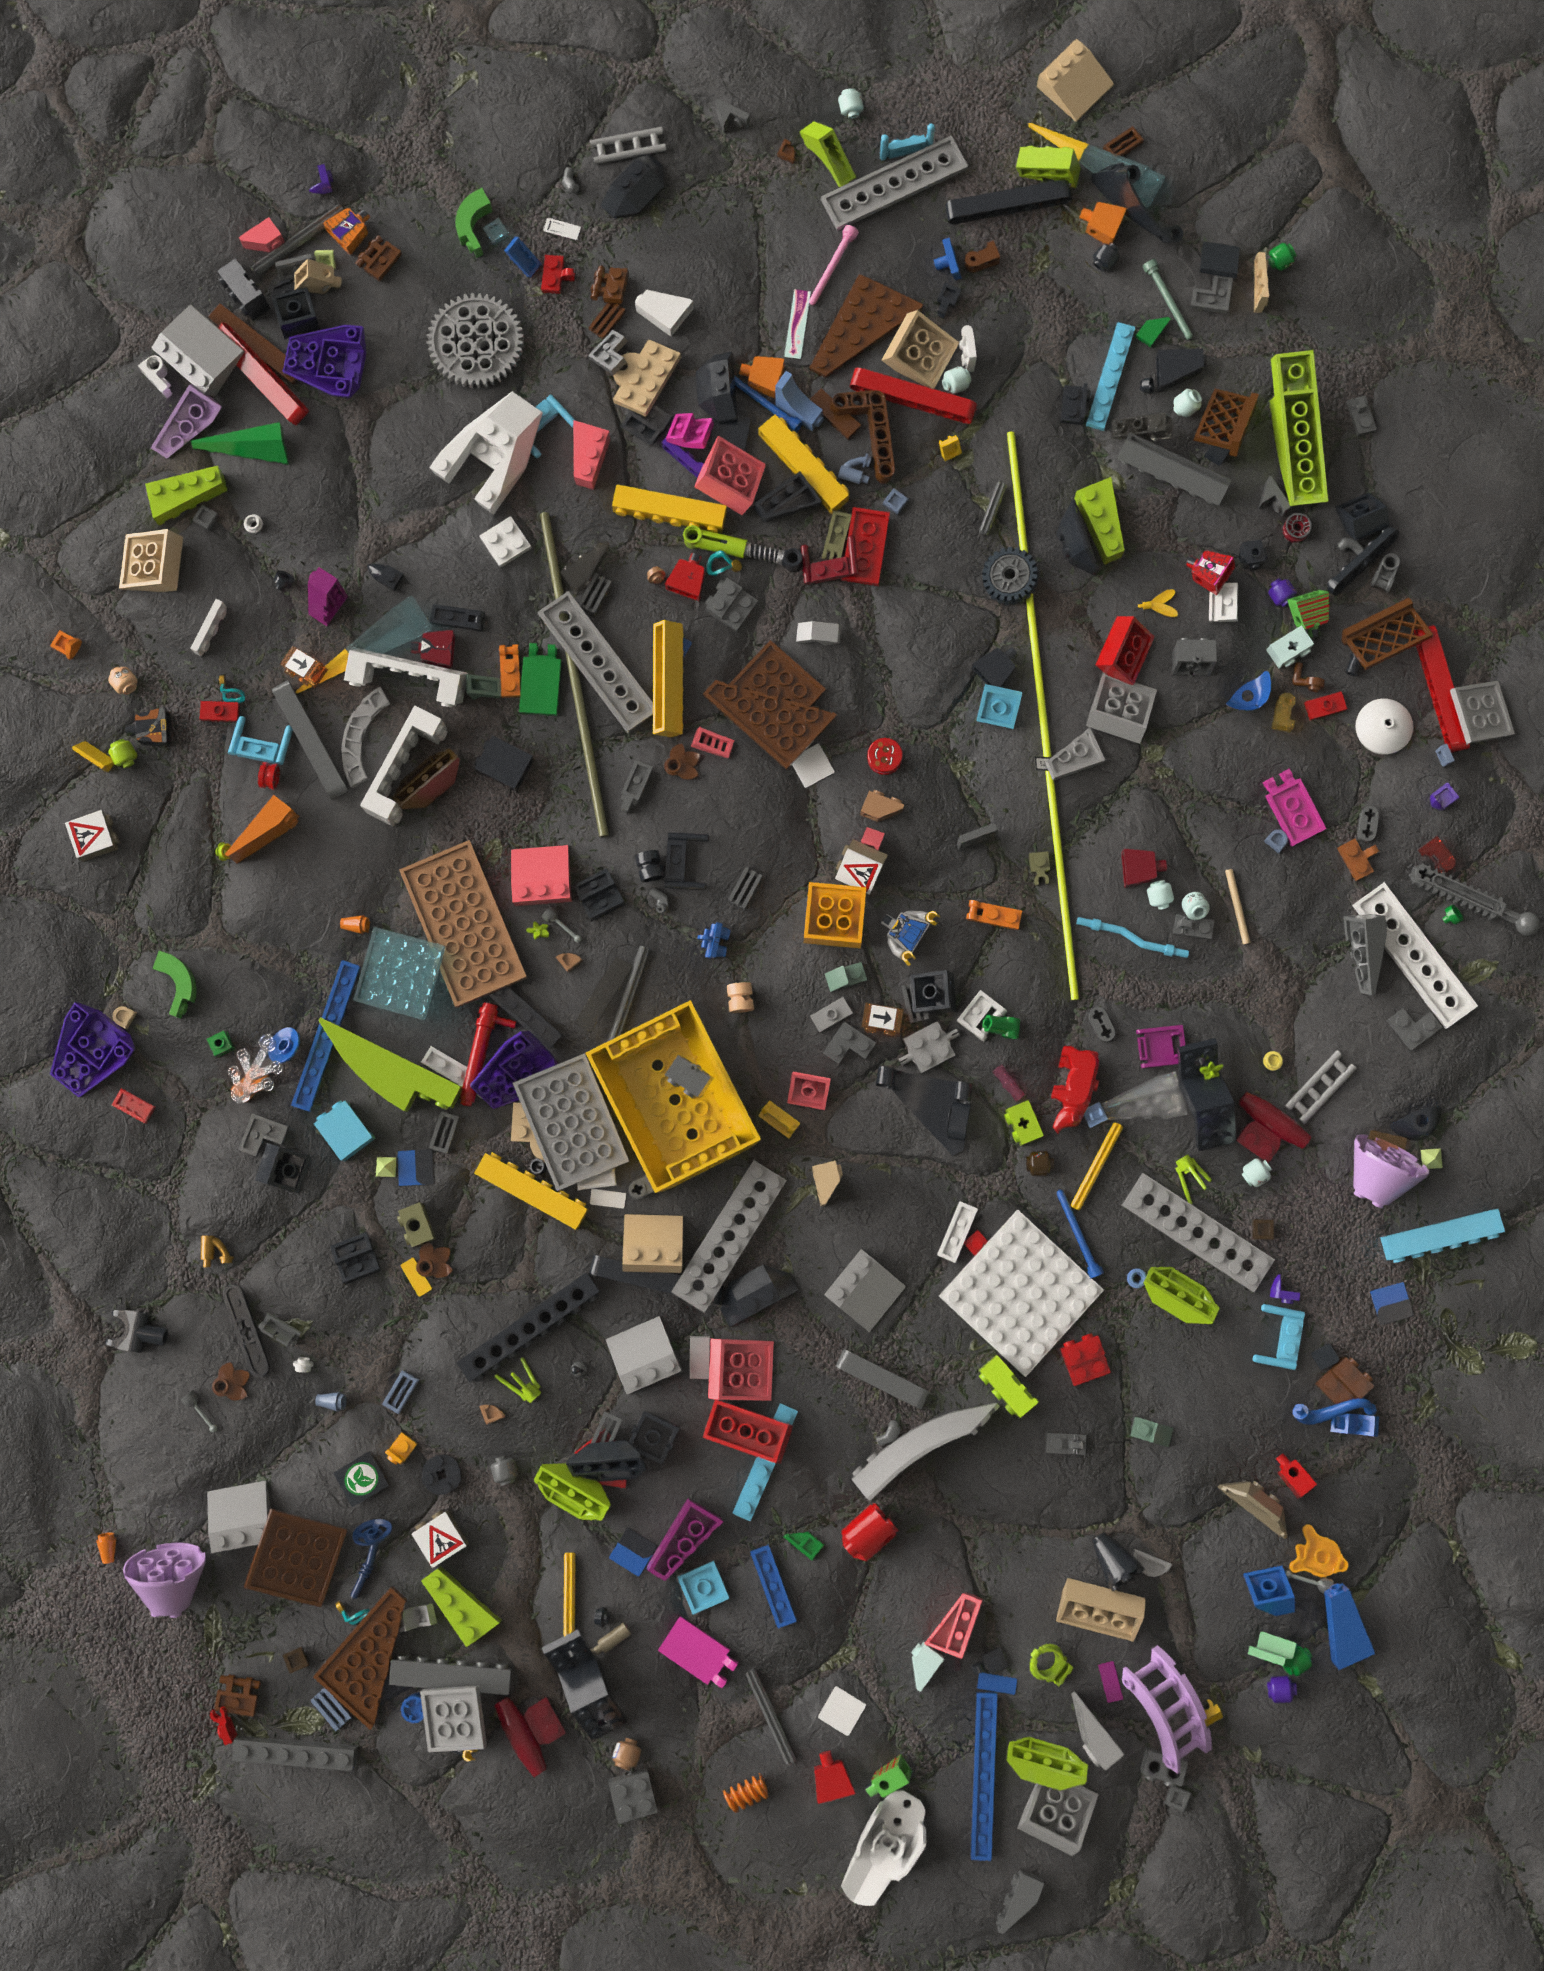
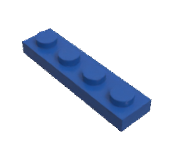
M769 1544L750 1551L777 1628L797 1622Z

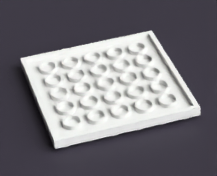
M1016 1210L944 1289L939 1297L1026 1377L1104 1289L1092 1278L1090 1279L1089 1275L1019 1210Z

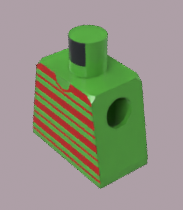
M1317 590L1287 599L1296 627L1298 628L1302 625L1304 629L1308 630L1309 637L1319 636V625L1329 621V592Z
M902 1754L874 1773L872 1782L865 1786L870 1797L879 1793L884 1798L909 1783L912 1770Z

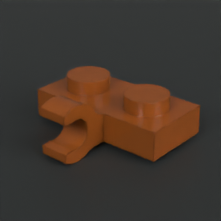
M1353 839L1337 848L1355 881L1374 872L1367 858L1379 852L1376 845L1362 851L1356 839Z

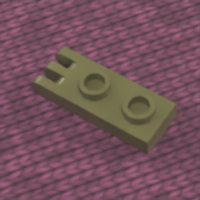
M833 510L822 559H826L827 553H830L829 560L833 559L834 555H838L837 558L842 557L851 514Z

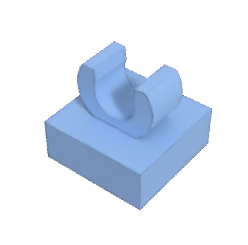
M1100 1102L1088 1107L1084 1114L1089 1128L1108 1120Z

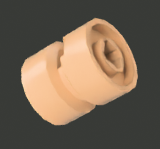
M742 982L727 985L728 997L731 998L728 1002L730 1013H743L754 1010L753 999L750 998V995L753 994L752 983Z

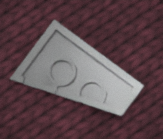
M1089 727L1045 764L1052 780H1056L1102 764L1105 758Z

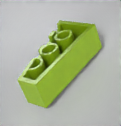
M1109 477L1078 490L1074 497L1104 565L1121 558L1125 551L1112 479Z

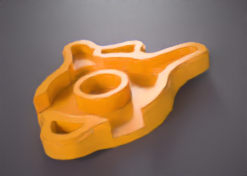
M1310 1524L1303 1526L1302 1532L1306 1539V1544H1297L1295 1546L1297 1558L1290 1563V1571L1293 1573L1307 1571L1318 1577H1327L1333 1573L1345 1572L1348 1569V1562L1344 1559L1338 1544L1327 1537L1318 1535Z

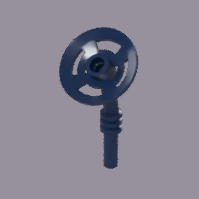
M373 1519L366 1521L353 1532L352 1537L356 1544L370 1546L366 1563H363L364 1567H361L362 1571H359V1578L350 1594L354 1599L358 1598L366 1579L370 1577L369 1574L374 1569L373 1564L379 1543L388 1538L392 1532V1525L387 1520ZM380 1526L385 1527L387 1531L383 1532L379 1529Z

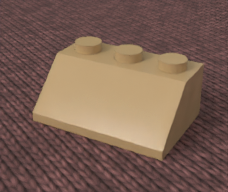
M836 1161L812 1166L821 1207L826 1205L839 1184L840 1178L843 1176L841 1165H836Z

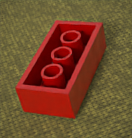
M715 1399L702 1438L773 1463L781 1464L793 1425ZM748 1428H751L750 1435H747Z

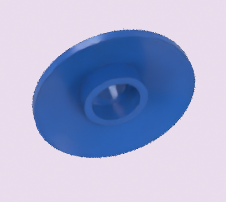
M290 1027L278 1031L270 1041L268 1047L269 1058L277 1064L290 1060L298 1050L300 1044L299 1033Z

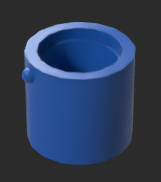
M419 1692L413 1693L407 1699H404L401 1714L407 1722L418 1723L424 1719L421 1694Z

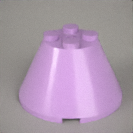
M1357 1135L1354 1140L1353 1187L1355 1189L1354 1194L1359 1198H1367L1372 1201L1373 1205L1383 1208L1384 1205L1391 1204L1428 1176L1429 1169L1423 1164L1421 1167L1417 1163L1418 1158L1404 1149L1377 1137L1375 1140L1367 1139L1368 1135Z
M193 1544L157 1545L155 1550L146 1552L144 1549L129 1558L123 1567L125 1579L150 1610L151 1616L177 1618L182 1615V1611L190 1606L206 1562L205 1553L200 1551V1547Z

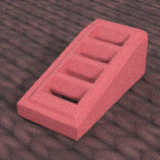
M699 727L696 730L691 747L729 758L735 740ZM701 735L705 736L702 743L699 742ZM712 738L710 746H708V739ZM716 740L719 741L717 749L714 748ZM723 742L727 743L724 752L721 751Z

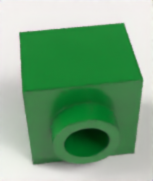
M224 1030L207 1038L215 1057L219 1058L235 1050L228 1032ZM221 1040L222 1045L217 1047L216 1042Z

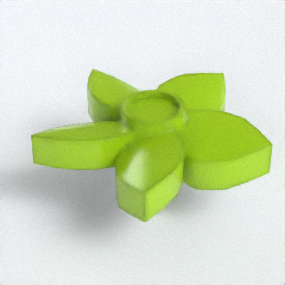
M534 921L533 928L526 929L527 932L534 933V939L540 936L543 938L549 937L547 931L548 924L539 926Z
M1210 1061L1208 1067L1205 1066L1199 1070L1204 1074L1205 1079L1214 1078L1215 1076L1219 1077L1218 1071L1223 1068V1064L1215 1066Z

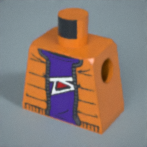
M346 208L323 224L326 231L351 255L368 235V230L364 223L370 218V215L364 209L355 215L349 208Z

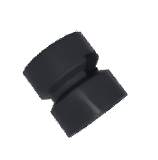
M658 850L644 851L635 855L637 867L641 868L639 875L642 883L656 881L665 877L663 867L659 865L661 859Z

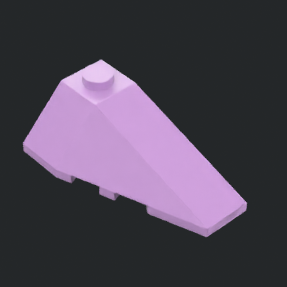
M190 384L157 436L151 449L165 458L170 457L210 425L222 406L211 396L203 394L193 384Z

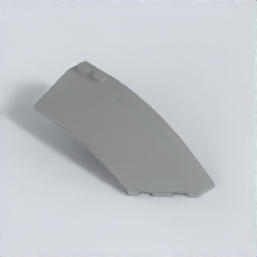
M991 1403L949 1412L931 1419L903 1434L878 1454L876 1452L872 1453L866 1459L868 1463L863 1468L860 1465L852 1472L854 1476L851 1479L870 1501L901 1471L928 1452L971 1433L975 1436L978 1432L976 1428L982 1427L991 1417L990 1415L1000 1406L997 1403Z

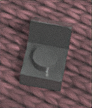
M719 99L716 100V112L723 133H725L730 122L736 127L748 128L750 125L749 113Z
M1270 476L1264 484L1259 508L1272 502L1275 512H1279L1282 517L1289 512L1292 506H1290L1288 500L1272 476Z

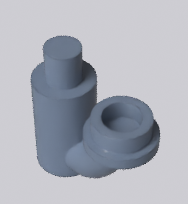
M866 453L865 457L847 461L841 466L838 478L860 484V482L868 483L869 476L863 475V471L853 469L852 467L863 464L864 468L865 466L869 467L872 456Z

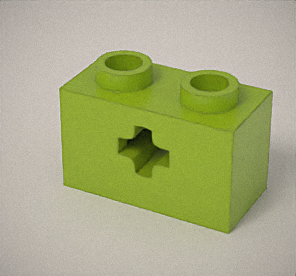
M1029 1100L1005 1110L1007 1113L1004 1114L1005 1120L1008 1125H1012L1014 1130L1012 1136L1016 1143L1019 1142L1020 1146L1044 1136ZM1020 1119L1027 1122V1125H1025L1026 1129L1023 1126H1018Z

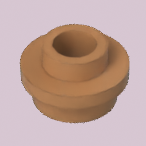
M658 566L651 568L647 572L649 583L658 584L662 582L665 577V571Z

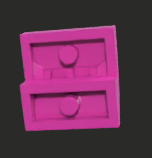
M693 413L676 414L666 441L682 447L704 449L714 426L713 419H695Z

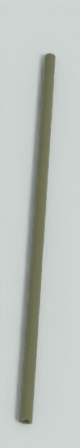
M543 512L540 514L556 600L564 594L549 512ZM560 614L559 619L564 622L568 621V614ZM565 651L599 837L603 838L609 836L578 667Z

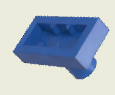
M514 237L504 250L527 277H532L542 264L519 237Z
M950 238L942 240L946 255L934 259L935 267L937 270L949 266L954 280H958L962 277L953 244Z

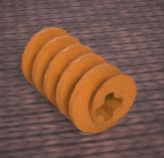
M759 1773L760 1780L752 1776L751 1784L746 1779L745 1787L737 1783L738 1790H735L731 1786L730 1794L723 1790L729 1807L735 1813L739 1812V1806L743 1810L746 1809V1802L749 1806H752L754 1804L753 1799L759 1803L761 1802V1796L764 1799L768 1798V1789L761 1773Z

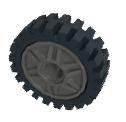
M1008 547V549L1001 548V551H995L994 555H990L988 561L985 562L982 571L983 584L987 593L992 599L1005 605H1009V603L1016 605L1017 602H1024V599L1030 598L1031 593L1035 592V588L1038 585L1039 574L1035 561L1025 550L1022 551L1017 547L1016 549H1013V547ZM1009 573L1015 574L1013 579L1006 578Z

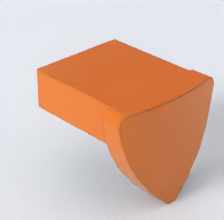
M59 630L50 647L66 655V658L71 660L78 652L82 640L73 638Z

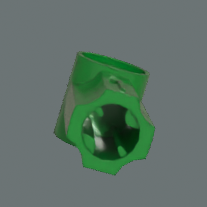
M986 1015L982 1027L985 1032L1000 1034L1004 1038L1018 1039L1021 1019Z

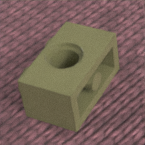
M419 1202L398 1211L399 1216H397L400 1226L405 1228L406 1234H404L407 1245L411 1244V1247L415 1248L436 1240L423 1203ZM415 1220L420 1223V1228L417 1231L411 1229V1224Z

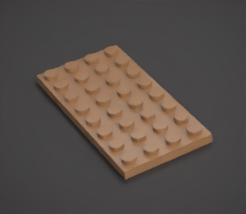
M470 840L399 869L456 1008L527 979Z

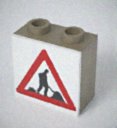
M102 810L65 823L76 858L82 862L119 849L117 845L119 838L111 827L113 825L112 818Z
M853 839L850 845L846 844L841 855L844 858L843 860L840 859L836 866L838 873L835 879L850 886L866 887V893L870 895L888 855Z
M442 1510L432 1515V1521L429 1523L423 1521L415 1527L417 1531L412 1533L432 1568L469 1544L449 1510L444 1513Z

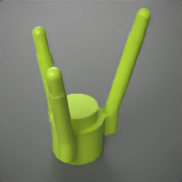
M1188 1154L1176 1161L1178 1167L1175 1170L1179 1175L1187 1201L1192 1204L1182 1172L1184 1171L1185 1174L1191 1172L1204 1190L1207 1187L1194 1169L1196 1168L1209 1182L1212 1179L1196 1163L1194 1158H1191Z
M522 1357L521 1362L533 1385L530 1382L525 1385L515 1373H511V1376L523 1388L521 1391L498 1374H495V1378L518 1394L524 1401L527 1400L531 1403L541 1394L539 1390L541 1386L537 1383L528 1364Z

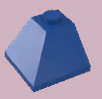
M1283 1566L1244 1573L1255 1608L1274 1616L1295 1612V1597Z

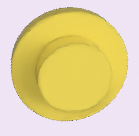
M1270 1051L1265 1054L1263 1064L1268 1070L1274 1071L1282 1066L1283 1058L1278 1052Z

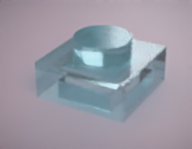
M499 218L483 227L484 232L493 245L509 236Z

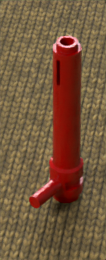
M483 1003L482 1007L479 1008L478 1013L480 1016L476 1021L477 1029L459 1099L461 1100L460 1104L471 1107L472 1103L475 1102L477 1093L470 1087V1084L483 1069L491 1032L494 1030L495 1024L515 1028L516 1021L497 1017V1006L490 1003Z

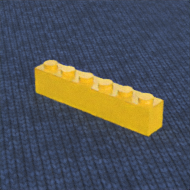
M776 414L758 428L759 436L794 474L801 471L821 499L822 505L833 514V510H839L849 501V490L845 485H840L836 481L837 478L832 471L828 472L824 468L825 465L820 458L813 456L812 450L807 444L803 445L798 434L795 431L791 432L786 421L782 417L778 418Z
M616 485L612 503L613 512H616L619 516L632 515L636 519L644 520L647 518L652 519L656 523L668 522L676 527L695 525L700 529L715 533L723 532L727 513L726 505L622 485Z
M668 620L655 623L653 627V734L675 737L683 734L684 634L683 624Z
M493 1152L490 1155L485 1153L474 1174L578 1230L588 1212L584 1202L578 1199L575 1202L568 1199L569 1194L566 1192L552 1190L551 1187L553 1185L544 1180L539 1183L534 1180L535 1175L527 1171L524 1174L517 1170L518 1166L511 1162L507 1164L501 1162L502 1157Z

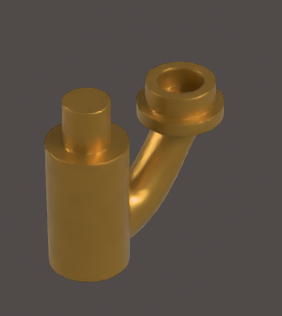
M201 1236L200 1259H203V1267H211V1259H214L215 1247L218 1248L223 1256L219 1257L221 1263H233L234 1257L230 1256L220 1239L215 1236Z

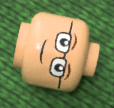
M125 666L112 669L108 680L110 685L119 694L128 695L137 688L138 680L136 676Z

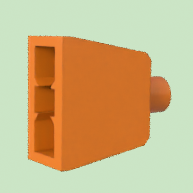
M1097 202L1094 211L1083 208L1079 219L1088 222L1087 234L1102 243L1110 244L1115 239L1127 208Z
M756 356L752 366L741 364L739 375L749 377L748 386L753 390L776 399L775 385L782 377L785 359Z

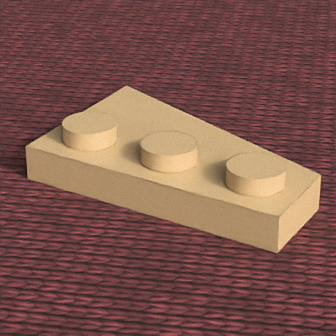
M1258 252L1254 260V313H1262L1264 307L1268 304V260H1266L1265 252Z

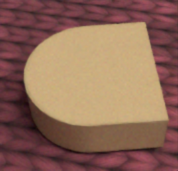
M121 1006L114 1010L113 1020L119 1026L128 1029L137 1013Z

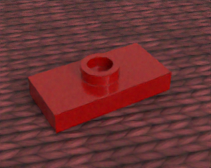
M1342 691L1304 703L1310 721L1347 710Z
M201 701L199 719L201 721L237 722L240 704L238 702Z
M122 1088L112 1103V1106L147 1124L156 1108Z

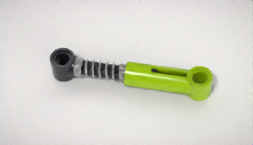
M695 525L688 526L683 532L684 543L690 549L700 548L713 552L721 550L727 555L739 558L749 556V558L754 557V559L774 561V563L781 564L790 572L798 571L802 566V554L796 548L776 551V548L772 550L771 547L768 549L766 546L763 548L761 545H751L745 539L701 530ZM692 534L698 536L695 540H690L688 537ZM795 557L798 561L790 563L788 559Z

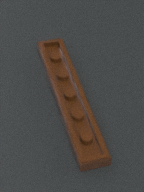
M219 304L208 316L218 327L222 322L231 326L270 368L292 385L297 381V379L283 373L286 355L222 304Z

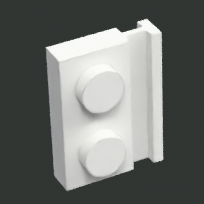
M1225 583L1218 595L1210 592L1209 621H1237L1238 583Z

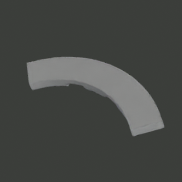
M381 687L372 691L361 701L362 703L348 720L344 731L341 749L343 769L351 788L368 780L362 762L363 738L373 718L390 704Z

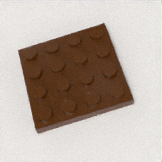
M771 640L729 684L747 690L751 689L762 692L769 696L773 695L787 701L802 703L809 707H812L826 692V689Z
M270 1509L244 1585L245 1589L322 1607L347 1529Z

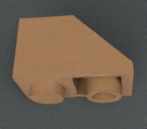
M869 791L860 815L880 822L903 812L904 804L897 798L892 797L889 799L884 797V794L880 791Z

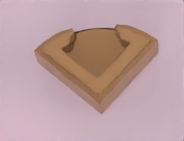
M563 953L556 956V959L567 972L583 961L579 956L571 953Z
M494 1405L479 1406L486 1425L505 1417L502 1410Z

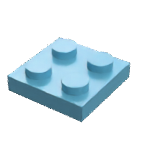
M985 684L977 721L1014 729L1022 692Z
M711 1561L677 1577L692 1614H696L730 1598L715 1561Z

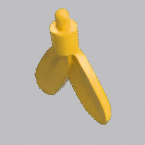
M1166 590L1152 601L1139 604L1138 608H1143V610L1152 609L1164 616L1176 617L1178 612L1164 604L1174 596L1175 590Z

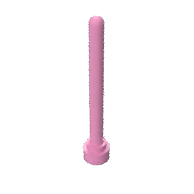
M846 225L842 232L843 240L809 300L810 305L816 304L849 242L856 239L859 232L853 226Z

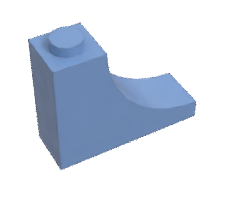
M785 371L775 385L776 407L790 417L799 418L803 421V426L813 431L815 427L821 425L824 419L823 409L807 398L794 382L792 374Z

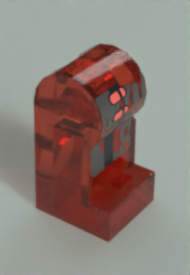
M1438 836L1418 850L1422 856L1427 853L1440 873H1446L1455 866L1454 857Z

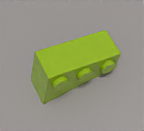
M1034 146L1020 147L1016 165L1020 177L1043 181V178L1054 181L1068 180L1069 183H1072L1071 187L1077 188L1081 167L1074 148H1053L1050 146L1044 148Z
M995 1355L978 1370L981 1373L979 1378L985 1385L989 1383L994 1390L991 1392L998 1400H1004L1007 1404L1005 1409L1011 1416L1015 1414L1021 1418L1038 1403L998 1355Z

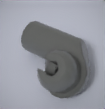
M566 167L562 185L569 193L576 194L579 191V185L575 184V181L572 179L574 169Z
M1345 537L1338 543V548L1341 551L1350 548L1357 556L1364 550L1355 539Z
M653 887L649 895L657 900L656 910L660 914L666 913L669 909L668 896L656 887Z
M890 1421L886 1434L876 1437L879 1446L894 1442L898 1438L901 1429L898 1421Z

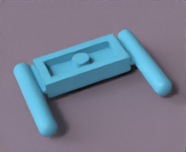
M932 123L928 125L927 137H924V135H914L908 139H897L888 143V136L882 135L880 159L886 160L888 156L891 159L912 154L932 145L935 125Z
M552 394L536 406L542 412L537 432L554 419L558 413L571 427H574L573 420L575 419ZM533 445L531 454L535 458H539L541 452Z
M239 716L228 754L283 765L293 732L290 725L286 726L281 745H278L277 743L242 737L241 734L246 718Z
M1263 1304L1261 1306L1263 1312L1283 1316L1277 1358L1255 1354L1253 1361L1295 1370L1305 1312Z

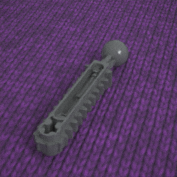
M1422 863L1414 866L1411 874H1409L1412 884L1417 885L1418 888L1424 886L1425 891L1430 889L1432 894L1437 892L1440 898L1446 896V900L1452 899L1453 904L1459 902L1460 907L1467 906V910L1474 909L1475 914L1481 912V916L1487 915L1489 921L1499 917L1515 924L1517 931L1522 935L1532 936L1540 929L1541 922L1536 914L1531 912H1524L1522 914L1506 908L1507 904L1503 903V897L1495 899L1494 894L1488 896L1487 891L1481 893L1480 888L1475 890L1473 885L1468 887L1465 881L1459 883L1458 878L1453 880L1452 875L1446 877L1445 872L1440 874L1438 869L1433 871L1430 865L1427 866Z

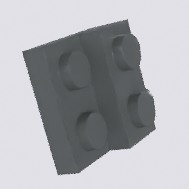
M727 578L725 581L721 580L716 587L717 593L714 596L710 595L706 600V612L738 632L758 604V600L743 591L741 586Z

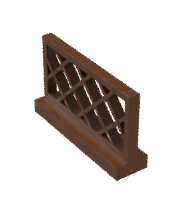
M1215 388L1195 434L1194 441L1229 449V455L1237 457L1255 412L1259 394L1251 393V396L1247 397ZM1216 396L1223 397L1225 400L1218 401ZM1239 401L1244 404L1237 406L1234 402ZM1229 404L1232 408L1225 409L1223 406ZM1218 408L1220 412L1213 413L1211 409ZM1236 412L1238 415L1237 417L1232 418L1229 415L1231 413ZM1225 416L1227 420L1221 422L1218 418ZM1213 419L1215 424L1208 425L1206 421ZM1231 424L1233 429L1227 430L1225 426ZM1220 428L1222 432L1215 434L1213 430ZM1208 432L1211 436L1206 437L1200 434ZM1226 436L1229 442L1222 441L1219 438Z
M1407 598L1344 629L1341 641L1345 646H1349L1364 669L1367 670L1432 638L1433 634L1413 608L1412 600ZM1410 614L1415 619L1414 623L1403 621V618ZM1389 624L1399 625L1397 631L1387 630L1386 628ZM1401 626L1412 628L1411 634L1399 632ZM1414 629L1423 630L1425 635L1421 637L1413 635ZM1378 632L1382 633V636L1379 640L1370 638V634ZM1384 634L1396 636L1394 643L1384 641ZM1398 637L1409 639L1405 645L1396 643ZM1357 640L1365 641L1364 648L1355 646L1353 642ZM1368 642L1379 644L1377 651L1366 649ZM1381 645L1392 647V650L1388 653L1380 652ZM1364 654L1375 655V659L1367 663L1364 659Z

